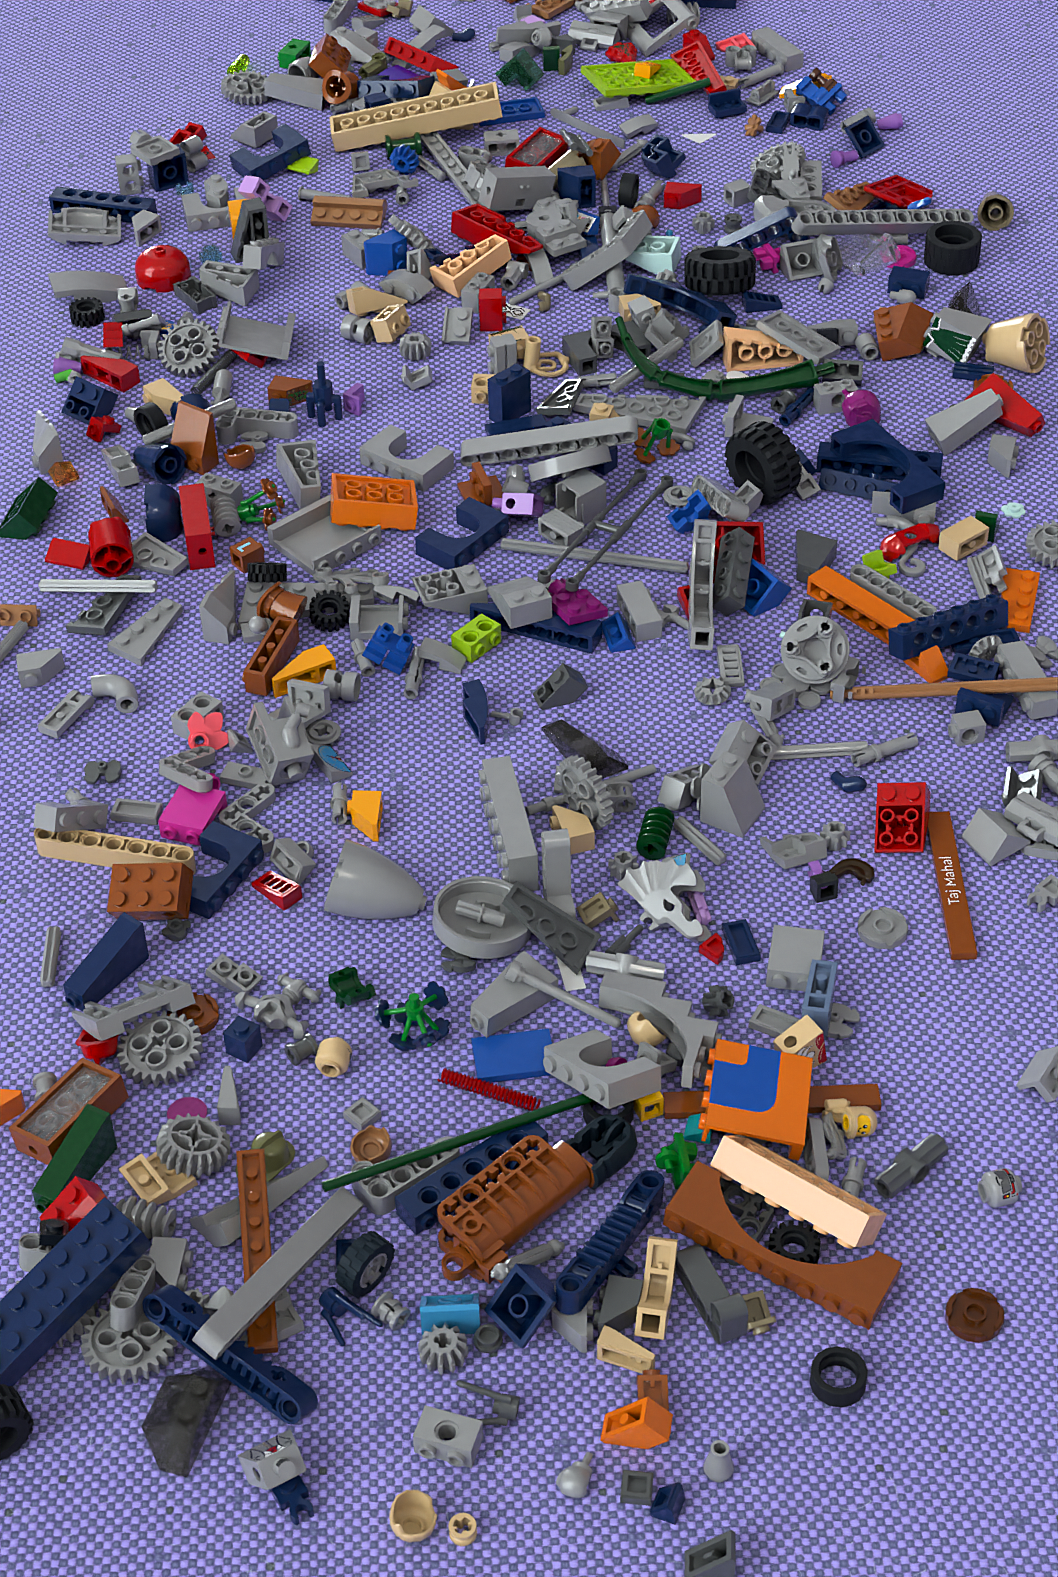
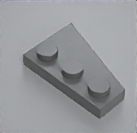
M144 532L132 542L133 567L175 576L189 564L186 556L147 532Z

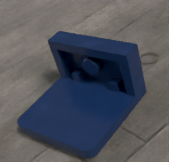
M961 687L957 693L955 714L979 710L985 723L999 727L1012 705L1014 697L1006 693L982 694Z

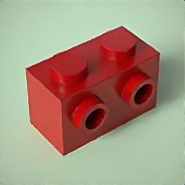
M479 288L480 331L503 330V324H506V312H503L502 307H506V296H502V288Z

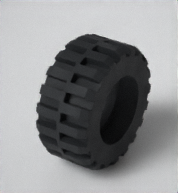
M709 246L698 248L697 250L694 249L688 252L684 258L685 285L689 290L701 292L704 295L725 296L744 293L747 290H751L756 283V257L753 252L748 249H741V247Z
M758 421L730 437L725 447V463L736 487L740 488L747 480L750 481L764 494L760 505H771L797 489L802 476L800 474L802 471V465L799 463L800 457L795 451V445L790 442L789 436L784 434L781 428L775 427V424Z

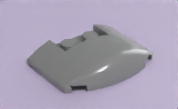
M84 207L61 208V213L53 214L52 210H50L48 215V237L63 244H66V240H70L72 242H103V246L111 245L121 240V215L117 214V218L110 216L107 210Z

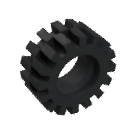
M82 297L81 300L76 299L75 302H71V305H69L72 324H75L77 327L79 325L80 328H84V326L90 328L91 325L95 327L96 323L99 325L101 321H104L103 303L99 299L97 300L94 297L92 299L91 297L84 299Z
M278 562L248 563V581L261 583L286 582L287 564Z
M324 590L323 595L318 592L316 598L312 597L309 611L311 623H315V628L318 629L321 626V631L325 632L327 628L328 632H332V628L338 631L339 626L342 628L345 626V622L347 623L349 620V603L344 595L341 597L340 592H337L335 595L334 590H330V593L327 594V591ZM332 607L337 609L338 612L333 615H325L321 613V610Z
M794 1220L789 1221L788 1226L782 1222L779 1224V1228L775 1227L773 1232L770 1233L768 1246L770 1251L799 1262L818 1264L821 1241L818 1238L817 1231L812 1232V1226L809 1224L804 1228V1222L801 1221L798 1222V1225H794ZM792 1243L804 1247L805 1251L790 1253L783 1246Z

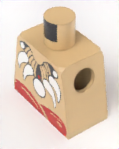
M808 1015L802 1017L773 1041L774 1050L813 1058L812 1068L827 1061L823 1031Z

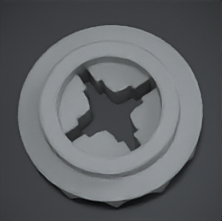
M672 486L666 489L663 494L664 503L669 504L671 508L685 507L688 503L687 498L693 492L687 486Z
M997 635L986 636L973 645L969 656L989 660L997 653L998 645L1003 643Z
M713 675L710 679L703 677V680L697 682L696 688H694L695 697L706 705L721 704L730 697L731 687L729 681H724L722 676L717 679ZM711 687H715L713 694L710 691Z
M317 720L305 728L309 743L333 746L334 742L340 740L341 728L334 721Z

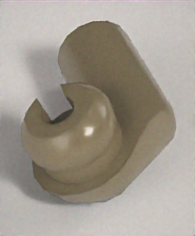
M540 291L537 294L538 299L541 300L538 302L540 307L538 310L540 312H547L551 308V295Z

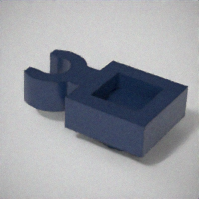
M300 1475L269 1489L281 1511L289 1508L291 1521L295 1525L300 1524L297 1515L299 1511H307L310 1518L314 1516L313 1505L306 1499L309 1497L308 1489Z

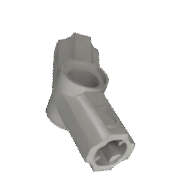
M590 950L585 963L586 972L604 976L605 972H612L663 981L665 964L661 962L642 960L637 956L616 953L615 955Z

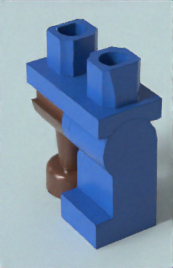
M815 68L809 77L806 75L796 85V94L798 96H805V101L812 107H826L829 109L828 115L831 116L836 110L833 102L836 100L843 104L847 100V94L842 90V84L837 83L833 78L827 80L821 76V70ZM817 81L821 87L818 88L813 82Z

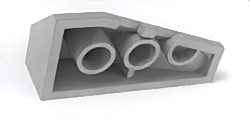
M338 27L330 33V36L337 39L338 44L350 51L351 58L349 63L351 64L362 62L365 65L372 60L373 54L383 53L354 31L346 29V27ZM386 55L388 64L392 61V59L388 55Z
M37 410L33 438L34 456H31L34 468L38 467L42 475L65 469L59 435L54 425L49 422V419H46L41 410Z

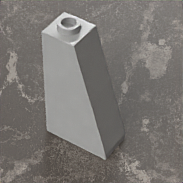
M270 73L268 78L264 79L263 88H265L266 96L320 111L327 103L322 93L323 79Z
M990 388L926 418L925 423L928 433L939 450L946 456L1003 415L1001 408L1004 405L1003 400L999 394L996 395Z
M521 952L514 959L523 964L522 967L526 968V972L558 987L559 979L527 952ZM509 964L471 1004L470 1024L487 1038L552 1001L555 997L523 981H520V983L514 981L513 983L505 979Z

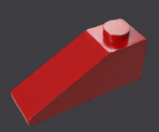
M86 355L80 357L83 374L123 393L140 383L138 366L124 359Z

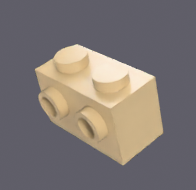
M404 304L389 305L370 321L377 343L385 342L386 344L395 342L396 338L405 333V330L411 325L410 317Z
M969 516L940 532L938 549L958 561L987 545L989 527L973 516Z

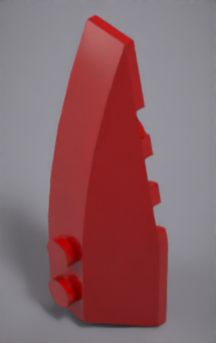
M478 203L452 212L451 233L459 238L470 241L473 245L493 235H497L508 241L510 253L530 254L543 249V245L533 237L525 236V231L522 229L517 230L513 222H506V217Z

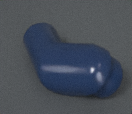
M467 28L462 33L453 32L452 40L468 42L474 38L475 31L473 28Z
M835 771L830 777L846 793L862 791L867 786L866 780L860 776L845 777L839 771Z

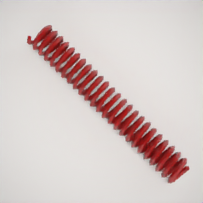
M447 1068L443 1069L441 1080L437 1079L438 1082L442 1081L446 1085L450 1084V1086L453 1085L462 1090L473 1091V1093L478 1095H485V1097L493 1098V1100L496 1099L497 1101L500 1100L509 1105H516V1107L520 1106L521 1109H528V1111L538 1109L541 1099H538L537 1106L533 1109L537 1101L536 1096L534 1098L532 1095L529 1097L528 1094H521L520 1091L518 1093L516 1090L513 1092V1089L509 1091V1088L505 1090V1086L501 1087V1085L490 1084L489 1081L478 1080V1078L474 1079L473 1076L470 1078V1075L466 1077V1074L462 1075L458 1071L447 1070Z

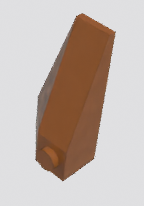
M597 138L586 142L593 151L591 157L582 152L577 153L579 158L583 157L586 165L593 166L596 180L602 181L621 153L611 139Z

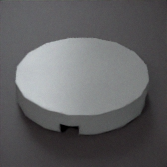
M891 908L868 909L861 914L858 920L857 929L859 937L864 943L877 949L898 947L905 942L908 935L906 918Z

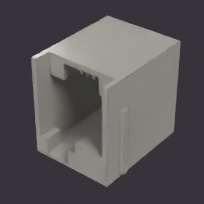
M586 468L556 484V509L566 512L571 518L581 521L584 525L592 521L599 512L606 508V481Z

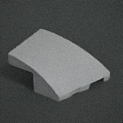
M662 308L648 326L645 337L657 349H660L676 337L684 340L689 335L690 328L687 325L682 327L678 318ZM677 351L667 357L671 363L677 358Z

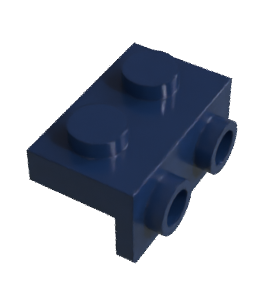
M739 88L710 93L708 95V110L715 118L746 113L747 106L740 99L741 90Z

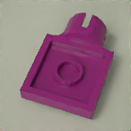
M564 578L554 580L548 587L552 597V610L568 625L608 617V608L587 589H578L574 592L567 591L565 588L566 579Z

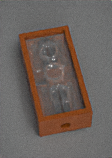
M81 1058L9 1127L17 1150L48 1165L87 1103L112 1115L129 1098L122 1076L85 1058Z

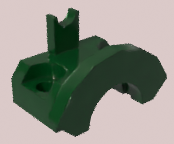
M346 967L329 974V986L336 993L335 1004L338 1003L340 1009H343L345 1004L350 1006L360 1000H369L376 996L375 989L371 983L366 986L362 985L355 967Z

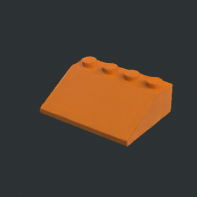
M331 474V523L339 526L350 524L362 528L368 526L375 527L379 524L381 529L415 530L418 503L414 480Z

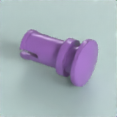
M834 150L830 155L831 164L835 168H839L846 162L858 159L856 150L847 152Z

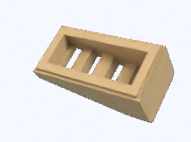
M604 1325L597 1340L598 1360L641 1374L643 1370L655 1369V1354L613 1328Z

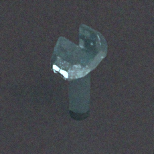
M187 181V186L182 187L180 183H177V195L194 192L193 184Z

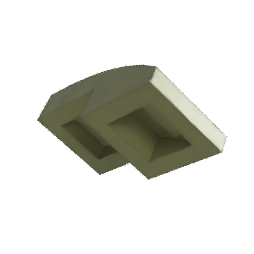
M569 45L561 51L562 57L558 59L559 75L565 76L572 68L573 45Z

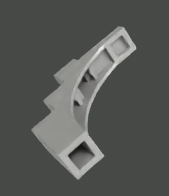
M694 519L689 570V623L687 634L690 649L713 650V570L716 520Z
M605 972L600 984L599 1007L629 1015L635 1011L641 1012L645 1019L649 1020L655 1028L666 1035L677 1047L684 1061L681 1086L692 1088L694 1079L700 1077L702 1062L704 1063L705 1058L708 1057L710 1048L714 1049L717 1039H722V1033H718L719 1022L695 1018L696 1013L691 1012L692 1002L670 998V993L666 992V982Z

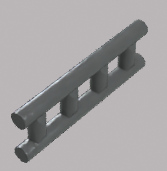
M564 128L560 129V135L571 150L586 153L588 157L593 155L592 149L581 135L567 132Z

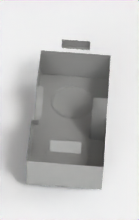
M849 656L843 671L837 678L832 680L830 690L833 691L832 701L844 703L846 699L844 698V689L853 687L858 678L860 659ZM862 666V674H866V667ZM848 692V699H852L853 692Z

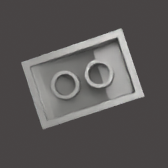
M528 576L487 587V592L511 629L552 618L551 595L544 584Z

